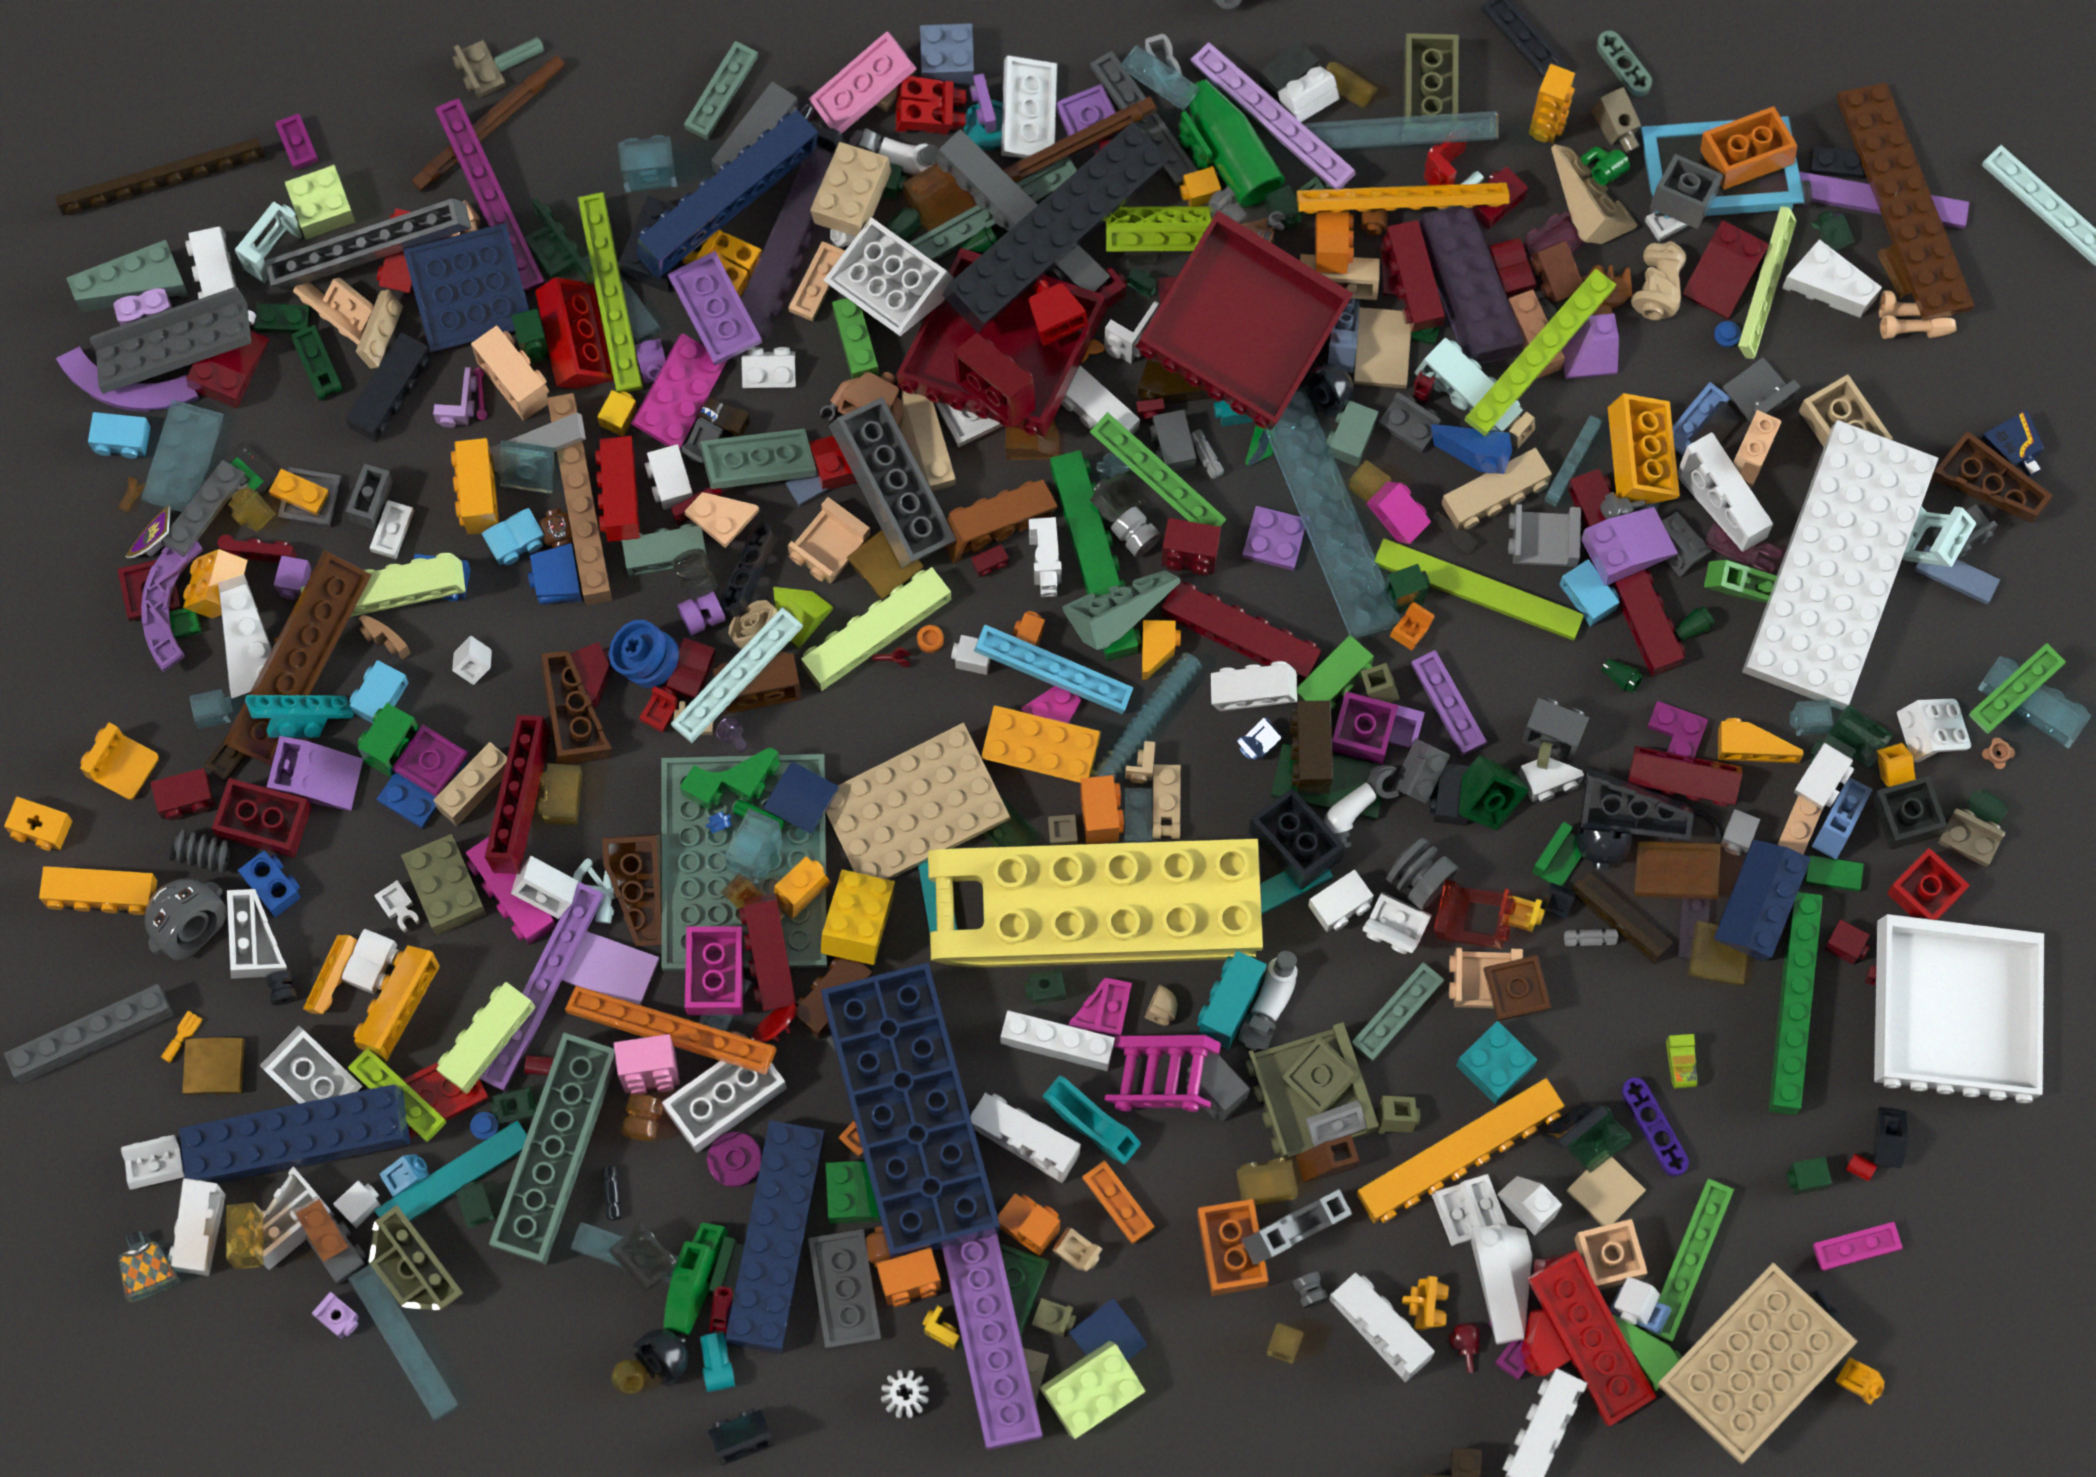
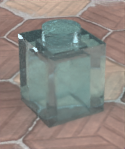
M222 689L189 696L194 722L199 729L231 722L229 713L233 712L230 696L226 697Z
M1829 699L1796 703L1793 711H1790L1791 727H1795L1796 736L1829 733L1833 726Z

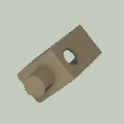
M1624 87L1601 97L1591 112L1611 145L1621 142L1626 153L1639 148L1640 145L1634 134L1640 128V122Z

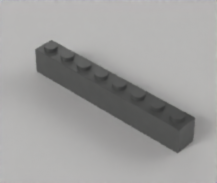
M961 129L938 150L935 159L940 169L946 173L949 172L955 178L957 185L974 197L979 207L987 209L993 215L994 221L1000 227H1005L1009 231L1038 206ZM1079 245L1049 270L1050 276L1054 279L1097 292L1110 278V275Z
M451 198L265 260L270 284L273 287L286 290L401 252L406 248L471 229L466 203Z

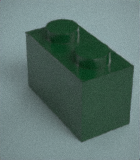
M533 309L511 315L520 350L524 351L531 363H539L545 358L550 357L538 310Z
M1419 564L1398 570L1387 576L1384 592L1394 615L1407 611L1412 602L1419 606L1424 605L1430 581L1426 571H1421Z

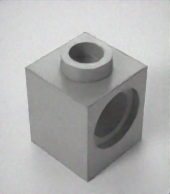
M1734 809L1720 845L1732 855H1746L1760 819Z

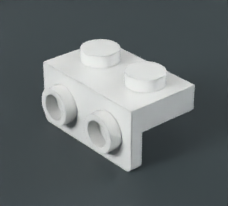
M778 347L774 348V352H763V348H750L747 350L748 352H743L742 388L796 387V352L790 351V348Z
M176 1135L163 1136L158 1139L121 1147V1153L126 1166L127 1184L130 1190L185 1177L182 1150Z

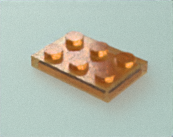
M1638 842L1635 896L1718 899L1721 844Z

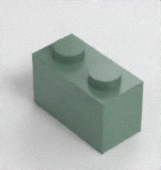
M1349 401L1346 408L1337 415L1335 422L1339 423L1336 432L1331 430L1326 442V445L1329 446L1328 456L1358 467L1376 424L1378 411Z

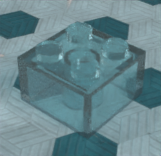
M655 135L650 139L639 140L629 138L624 140V142H618L620 168L625 192L677 186L670 136Z
M748 809L724 856L728 871L755 884H758L760 878L765 879L771 868L769 861L772 855H777L783 844L779 822Z

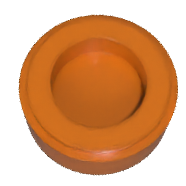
M934 625L922 627L917 634L919 648L926 653L939 651L944 644V635L941 629Z

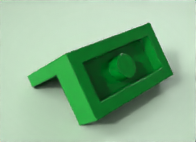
M1563 821L1534 866L1532 873L1548 883L1552 882L1563 886L1582 857L1577 848V837L1571 834L1572 826Z

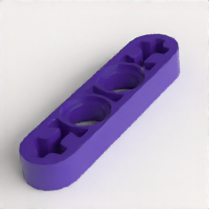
M1636 1077L1628 1079L1622 1088L1624 1101L1664 1172L1671 1177L1681 1176L1689 1165L1686 1153L1644 1080ZM1630 1085H1633L1635 1088H1641L1639 1092L1641 1101L1645 1098L1648 1099L1647 1102L1642 1103L1638 1108L1635 1107L1639 1102L1636 1095H1629L1628 1093L1631 1088ZM1644 1108L1652 1109L1656 1114V1119L1653 1122L1644 1121L1640 1115L1641 1110ZM1656 1133H1666L1670 1139L1669 1144L1664 1147L1657 1145L1654 1140ZM1673 1146L1676 1149L1671 1153L1673 1158L1682 1161L1679 1166L1680 1170H1677L1676 1167L1670 1168L1669 1164L1672 1160L1668 1153L1665 1156L1662 1155V1153L1667 1152Z

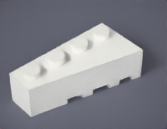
M244 574L218 583L231 698L251 691L273 649Z
M985 1093L970 1116L973 1129L1061 1183L1064 1182L1080 1156L1079 1143L1053 1130L1045 1123L1036 1121L1022 1109H1014L1007 1105V1101L996 1094L990 1096Z
M1355 1272L1331 1294L1329 1300L1406 1383L1431 1360L1435 1351L1412 1329L1403 1317H1400L1393 1310L1392 1305L1385 1297H1380L1373 1290L1374 1286L1364 1275L1360 1277Z
M1557 1368L1549 1380L1543 1379L1538 1390V1394L1542 1395L1538 1405L1532 1404L1526 1416V1419L1530 1420L1527 1430L1521 1428L1514 1444L1519 1446L1515 1456L1509 1454L1503 1466V1470L1507 1471L1505 1477H1544L1554 1456L1553 1453L1565 1433V1427L1577 1407L1579 1396L1586 1388V1382Z

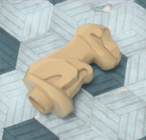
M1670 241L1666 244L1652 243L1646 247L1643 255L1644 262L1651 267L1645 272L1646 281L1642 290L1633 295L1631 303L1634 309L1645 318L1660 320L1672 317L1679 309L1681 302L1679 272L1685 264L1686 255L1681 247Z

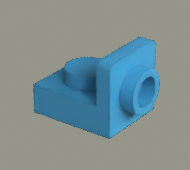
M417 1154L403 1155L379 1175L391 1195L396 1197L418 1181L428 1177L429 1173L425 1161Z

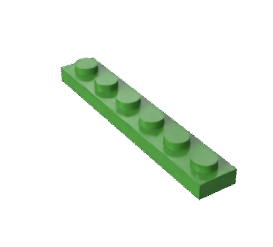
M1107 412L1091 429L1090 433L1188 521L1219 527L1226 521L1222 514L1111 414Z
M1709 1178L1707 1179L1657 1301L1669 1306L1672 1311L1660 1335L1647 1329L1646 1333L1672 1343L1734 1189Z

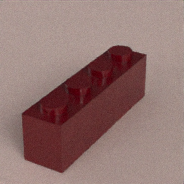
M1415 220L1388 226L1386 236L1383 237V245L1385 251L1391 254L1392 260L1389 261L1392 276H1397L1399 283L1396 285L1398 299L1404 301L1403 318L1405 324H1410L1412 332L1443 326L1445 315L1419 221Z
M1634 745L1628 782L1645 789H1659V792L1665 795L1673 796L1675 793L1686 795V798L1690 800L1701 801L1704 798L1713 800V803L1719 806H1729V804L1736 805L1742 778V767Z
M776 893L743 899L744 907L739 908L741 923L748 925L749 934H744L746 950H752L754 960L749 961L751 977L757 976L759 985L754 987L756 1003L762 1002L763 1011L787 1007L793 1003L796 1005Z

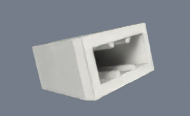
M1516 1176L1497 1194V1197L1534 1236L1556 1217L1562 1206L1543 1184Z

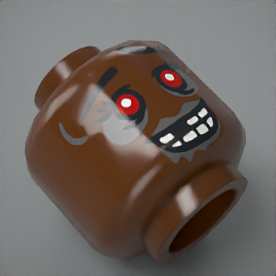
M561 508L545 512L546 517L539 522V526L544 534V543L553 548L570 543L573 544L568 512H562Z

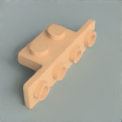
M340 277L333 279L325 295L309 282L295 286L293 292L300 297L303 303L310 305L319 313L321 318L331 322L342 335L349 337L359 345L374 308L373 304Z

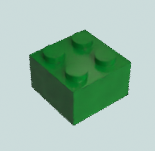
M386 703L383 709L379 708L374 714L373 724L369 731H364L358 740V750L367 765L391 778L395 773L392 767L418 732L419 727L414 717Z

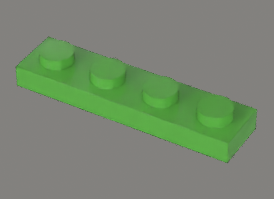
M2046 643L1972 710L1969 716L1989 734L2062 668L2066 661Z

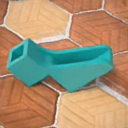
M1060 1075L1042 1096L1069 1127L1089 1137L1104 1154L1124 1165L1142 1144L1127 1127L1104 1113L1073 1084Z

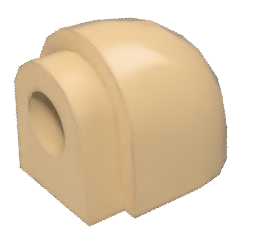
M1159 985L1144 1018L1160 1025H1169V1022L1175 1019L1178 1007L1177 999L1173 992Z

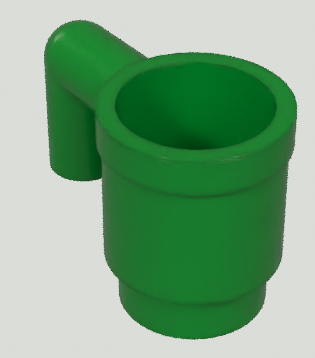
M1595 146L1581 156V161L1585 165H1588L1596 158L1600 159L1592 169V176L1600 185L1612 183L1630 169L1627 156L1617 149L1607 152Z

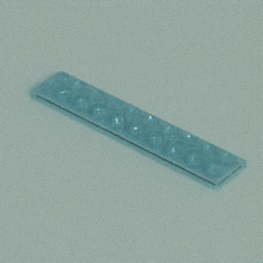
M1302 387L1298 388L1272 430L1265 429L1349 635L1357 638L1394 628L1401 619L1398 612H1395L1393 609L1394 602L1390 593L1386 592V583L1378 564L1375 562V556L1333 455L1329 452V446L1326 445V438L1305 388L1302 389Z

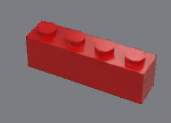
M632 437L599 439L600 450H595L597 466H601V472H597L598 488H602V493L598 494L599 509L604 511V515L599 516L601 532H606L608 542L639 539L635 451Z

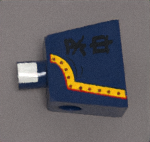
M2027 410L1987 431L1982 436L1980 441L2017 469L2021 467L2029 478L2037 475L2042 470L2035 459L2040 456L2044 446Z

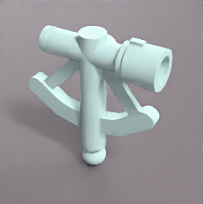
M586 859L575 871L573 879L581 883L583 876L588 871L598 886H587L605 895L596 911L595 922L611 924L612 915H614L611 900L616 898L613 885L606 870L602 882L592 868L593 861Z

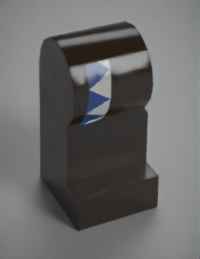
M709 397L705 399L696 416L697 419L702 417L724 429L722 434L728 437L743 436L750 424L749 412L740 408L737 410L728 405H723L721 402Z

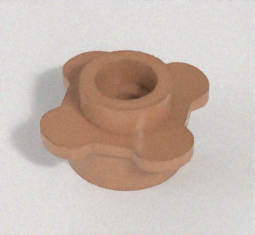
M1994 738L1991 746L1983 750L1982 756L1985 760H1990L1996 769H2003L2005 762L2014 757L2015 751L2001 738ZM1997 751L2001 753L2000 756L1996 754Z

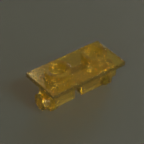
M1336 61L1334 63L1330 62L1325 69L1335 77L1338 93L1361 108L1365 107L1378 89Z

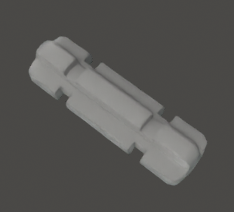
M1198 429L1190 433L1193 446H1196L1195 451L1204 467H1208L1207 472L1212 479L1220 477L1224 469L1220 462H1217L1218 458L1208 441H1205L1206 437L1202 430Z
M1602 929L1580 930V932L1567 930L1564 933L1565 946H1576V944H1580V946L1602 945V943L1615 945L1618 942V932L1616 929H1606L1605 932H1602Z

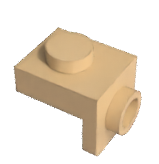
M1069 1227L1066 1228L1052 1249L1053 1252L1074 1268L1082 1271H1088L1097 1264L1099 1253L1102 1250L1100 1246L1090 1243Z

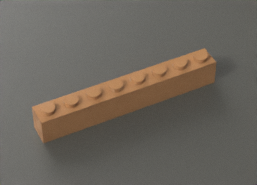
M573 393L547 398L551 422L578 413ZM580 441L558 450L557 455L583 597L586 606L613 600L584 443Z

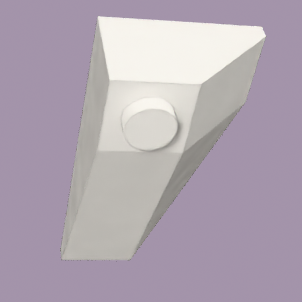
M1503 1224L1472 1229L1471 1244L1496 1345L1524 1340L1529 1294V1281L1527 1278L1530 1277L1532 1252L1526 1230Z

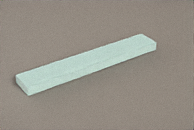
M2000 145L1983 161L1982 166L2096 266V228Z
M782 607L671 723L672 727L690 743H693L802 629V624Z

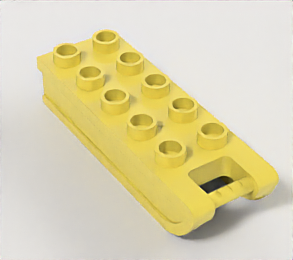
M1258 839L962 848L928 851L929 880L936 882L937 931L930 932L931 961L941 964L988 968L1226 960L1228 956L1233 958L1236 950L1256 958V952L1263 949ZM978 881L982 884L984 924L980 929L954 930L953 882Z

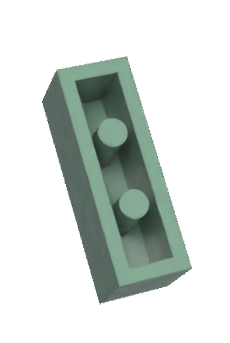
M686 524L681 526L680 529L675 530L662 528L655 530L651 534L643 535L640 533L639 539L622 540L629 577L708 564L702 528L695 524Z

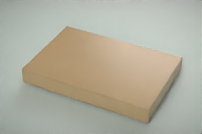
M1359 308L1354 384L1407 388L1411 327L1410 324H1405L1403 311Z

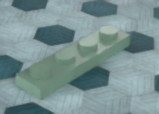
M736 41L733 43L684 123L686 130L708 140L758 58L757 51Z
M1423 962L1358 1034L1351 1045L1373 1062L1441 986L1444 979Z

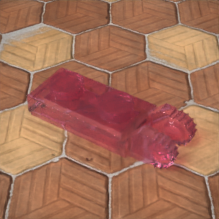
M1714 521L1704 541L1713 550L1750 567L1754 566L1769 573H1773L1776 567L1772 562L1757 557L1759 552L1779 559L1782 555V551L1769 543H1764V541L1742 552L1716 521Z

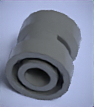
M1318 1272L1304 1275L1292 1282L1295 1291H1298L1301 1295L1300 1303L1303 1309L1318 1305L1329 1298L1326 1290L1321 1288V1278Z

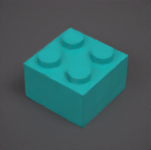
M1497 1021L1458 1059L1456 1066L1496 1105L1535 1066L1537 1059Z

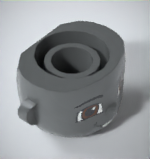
M185 878L168 882L157 890L145 909L144 923L146 931L150 936L148 941L150 950L155 955L164 953L174 960H183L194 955L223 926L227 917V907L219 897L222 894V889L213 882L203 884L198 880Z

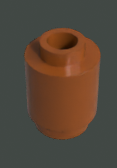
M1376 208L1362 211L1361 228L1367 234L1380 235L1381 232L1387 230L1388 210Z

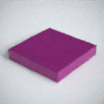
M422 724L392 767V770L429 794L437 797L465 761L468 752Z

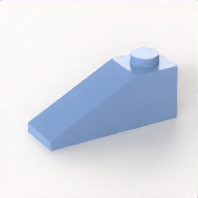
M1849 777L1817 835L1812 848L1837 859L1873 789Z

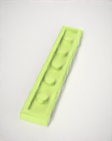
M1780 207L1738 346L1745 358L1754 359L1796 225L1797 220L1789 207Z

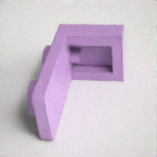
M465 367L461 406L434 404L433 415L437 424L448 428L455 427L456 425L468 426L469 417L474 416L475 404L474 401H471L472 392L477 390V376H473L471 367Z

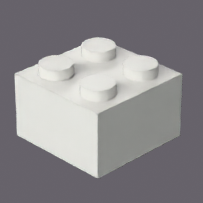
M1824 743L1794 793L1821 810L1825 805L1831 807L1839 794L1836 787L1840 782L1845 784L1854 770L1850 766L1853 760Z

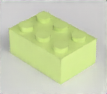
M1108 1341L1039 1387L1068 1434L1075 1439L1146 1392L1117 1345L1111 1341Z

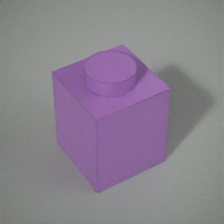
M281 555L274 582V587L277 593L280 594V597L287 600H295L300 597L301 587L306 586L312 570L307 560Z

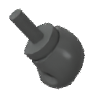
M1611 492L1605 495V500L1601 503L1600 510L1607 520L1632 513L1634 508L1645 506V501L1639 500L1630 503L1627 497L1618 499Z

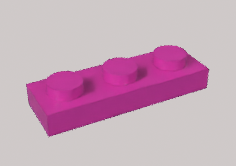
M1894 1222L1820 1241L1812 1245L1821 1272L1903 1249Z

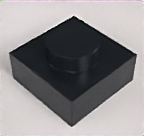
M1551 882L1541 909L1567 919L1577 892Z

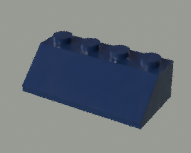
M1752 840L1713 940L1762 962L1772 958L1811 858L1785 846Z

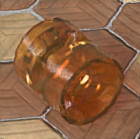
M629 1095L626 1111L630 1115L624 1118L622 1135L636 1140L656 1141L660 1127L656 1120L662 1117L663 1100L647 1095Z

